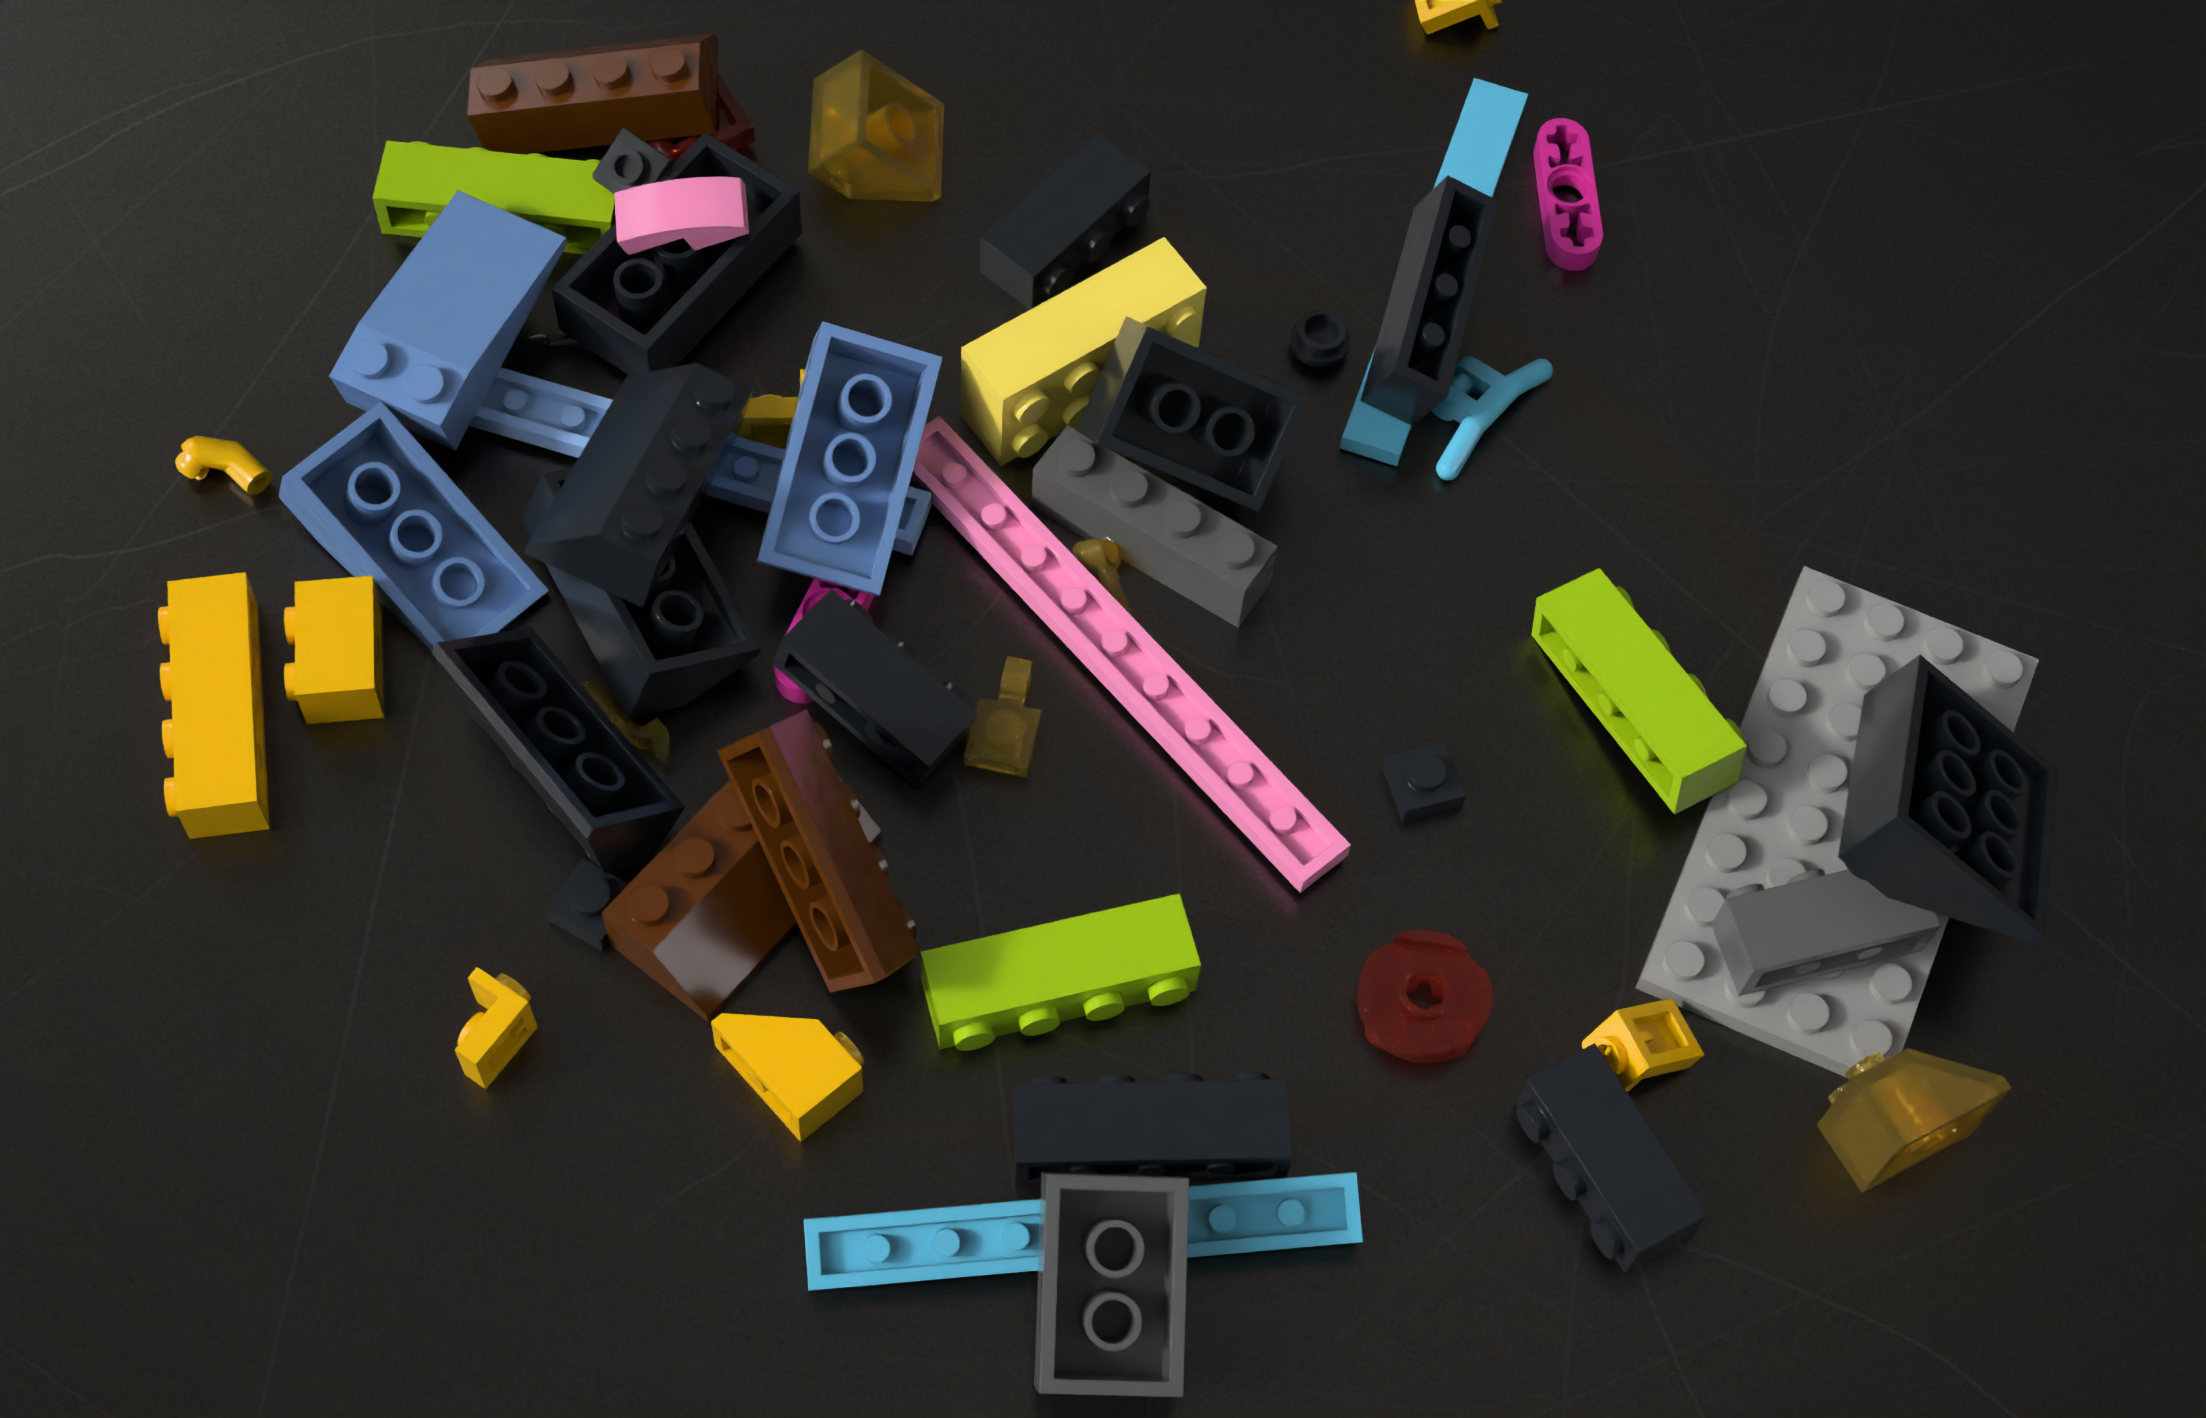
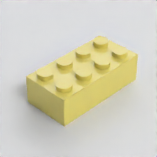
M1165 237L1155 241L961 347L960 415L1000 466L1017 457L1026 458L1035 454L1046 444L1047 440L1060 434L1067 425L1077 429L1126 316L1199 348L1207 287Z

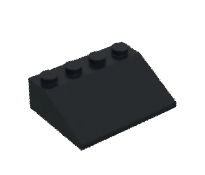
M1920 654L1864 695L1838 858L1844 862L1854 876L1866 880L1887 898L2036 944L2045 938L2058 770Z

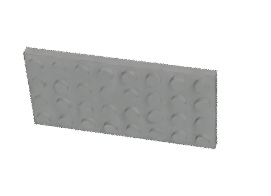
M1804 566L1739 726L1747 745L1739 781L1711 796L1635 988L1662 1000L1673 998L1678 1007L1884 1093L1892 1082L1949 917L1936 913L1941 926L1921 952L1738 996L1711 924L1727 895L1743 886L1762 884L1764 889L1785 885L1794 876L1813 869H1823L1826 875L1848 870L1844 862L1838 858L1863 698L1867 692L1921 654L2014 733L2039 659Z

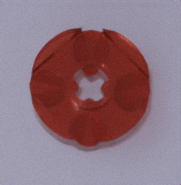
M1412 930L1395 936L1393 942L1382 946L1378 951L1376 949L1368 957L1358 982L1357 1008L1359 1016L1365 1025L1367 1039L1376 1048L1387 1050L1398 1058L1417 1063H1436L1462 1057L1468 1051L1473 1041L1481 1034L1491 1010V982L1483 965L1479 969L1475 960L1467 954L1469 948L1458 939L1441 932ZM1419 983H1426L1431 985V995L1441 998L1442 1004L1431 1005L1429 1010L1416 1007L1415 1002L1408 999L1406 992L1413 993L1416 991Z

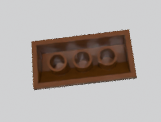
M716 33L493 58L470 68L467 116L484 149L513 154H531L612 145L622 128L627 129L644 141L703 135L705 132L714 134L716 133L718 39Z
M804 710L718 750L720 759L829 992L876 983L888 977L919 955L920 951L914 940L917 935L915 922L908 909L902 903L896 902L886 880L889 875L887 862L880 849L873 842H868L858 820L860 817V806L856 795L847 783L840 782L830 760L832 746L829 737L818 722H812L808 711Z
M731 780L706 803L602 911L609 944L707 1022L721 1010L798 927V923ZM859 802L860 817L858 820L868 842L875 844L882 836L881 829Z

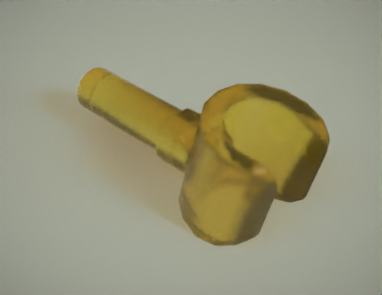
M1094 538L1077 542L1073 547L1075 558L1091 574L1099 573L1101 583L1104 584L1105 589L1132 616L1116 571L1122 558L1120 547L1108 538L1099 540Z

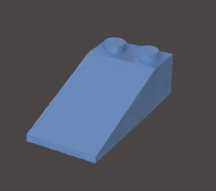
M458 190L359 321L331 371L330 379L347 403L368 411L382 401L407 430L456 451L568 243L567 238Z
M822 321L812 342L756 562L874 596L880 595L943 357Z
M382 401L282 476L279 491L281 501L313 537L354 577L373 576L381 603L430 651H432L437 642L502 631L549 591Z

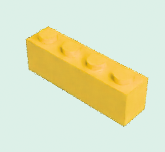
M243 572L167 581L168 606L159 607L158 624L163 644L170 645V662L161 663L160 681L163 696L166 702L172 701V719L162 721V739L165 754L168 759L174 758V777L165 778L164 797L168 815L170 817H179L189 839L269 829L259 612L258 602L247 574Z

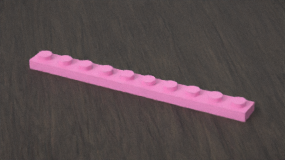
M940 416L926 424L910 481L918 489L932 492V504L1285 878L1301 893L1346 858L1351 844Z

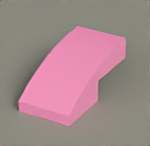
M738 177L675 179L637 186L614 193L617 243L628 255L682 238L695 251L749 234L746 185Z

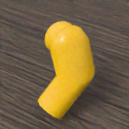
M196 435L182 443L183 451L175 459L179 472L190 479H204L210 467L222 470L251 496L264 491L272 480L271 472L237 441Z

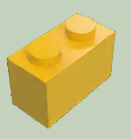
M373 576L295 582V606L285 607L284 627L288 645H295V662L285 663L284 682L288 701H298L306 724L385 718L383 606Z

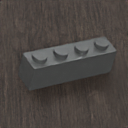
M1068 425L1033 468L1032 508L1239 628L1271 584L1277 545L1112 450L1093 442Z

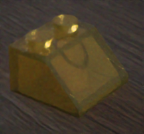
M861 49L814 79L808 173L850 199L933 202L941 197L944 104Z
M1909 1048L1886 1060L1880 1052H1877L1859 1061L1845 1073L1849 1082L1840 1086L1829 1095L1828 1099L1832 1105L1818 1122L1817 1126L1861 1193L1971 1135L2008 1093L2011 1086L2004 1076Z

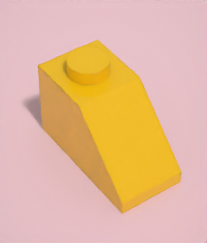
M721 1013L711 1021L715 1047L800 1142L805 1140L864 1092L861 1067L864 1064V1058L844 1033L839 1031L833 1036L818 1019Z

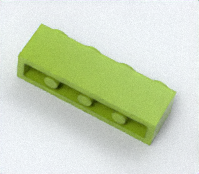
M386 141L372 197L382 234L422 238L458 190L566 237L568 243L563 252L585 254L616 223L614 194L596 182L592 177L593 172L601 162V160L596 159L581 161L552 158L538 153L523 155L494 152L479 147L465 149L436 146L421 141L410 143Z
M1598 568L1537 597L1532 637L1674 814L1738 783L1747 748L1741 730L1731 719H1724L1709 701L1701 681L1694 674H1687L1671 655L1669 645L1659 631L1651 630L1635 611L1630 596L1622 587H1615L1604 572Z
M1180 893L921 951V980L939 1050L956 1046V1049L961 1051L975 1050L989 1045L997 1036L1021 1031L1026 1036L1040 1035L1054 1030L1062 1021L1086 1016L1091 1021L1105 1020L1117 1016L1127 1006L1149 1001L1154 1006L1174 1004L1186 998L1189 992L1196 991L1201 969L1200 959Z

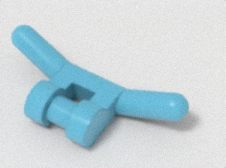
M1464 356L1456 364L1447 398L1431 410L1442 420L1451 421L1454 419L1460 423L1437 462L1436 472L1441 479H1455L1482 434L1519 395L1551 378L1553 367L1548 360L1536 359L1505 376L1473 356ZM1478 393L1482 395L1478 400L1469 396V394L1476 395Z

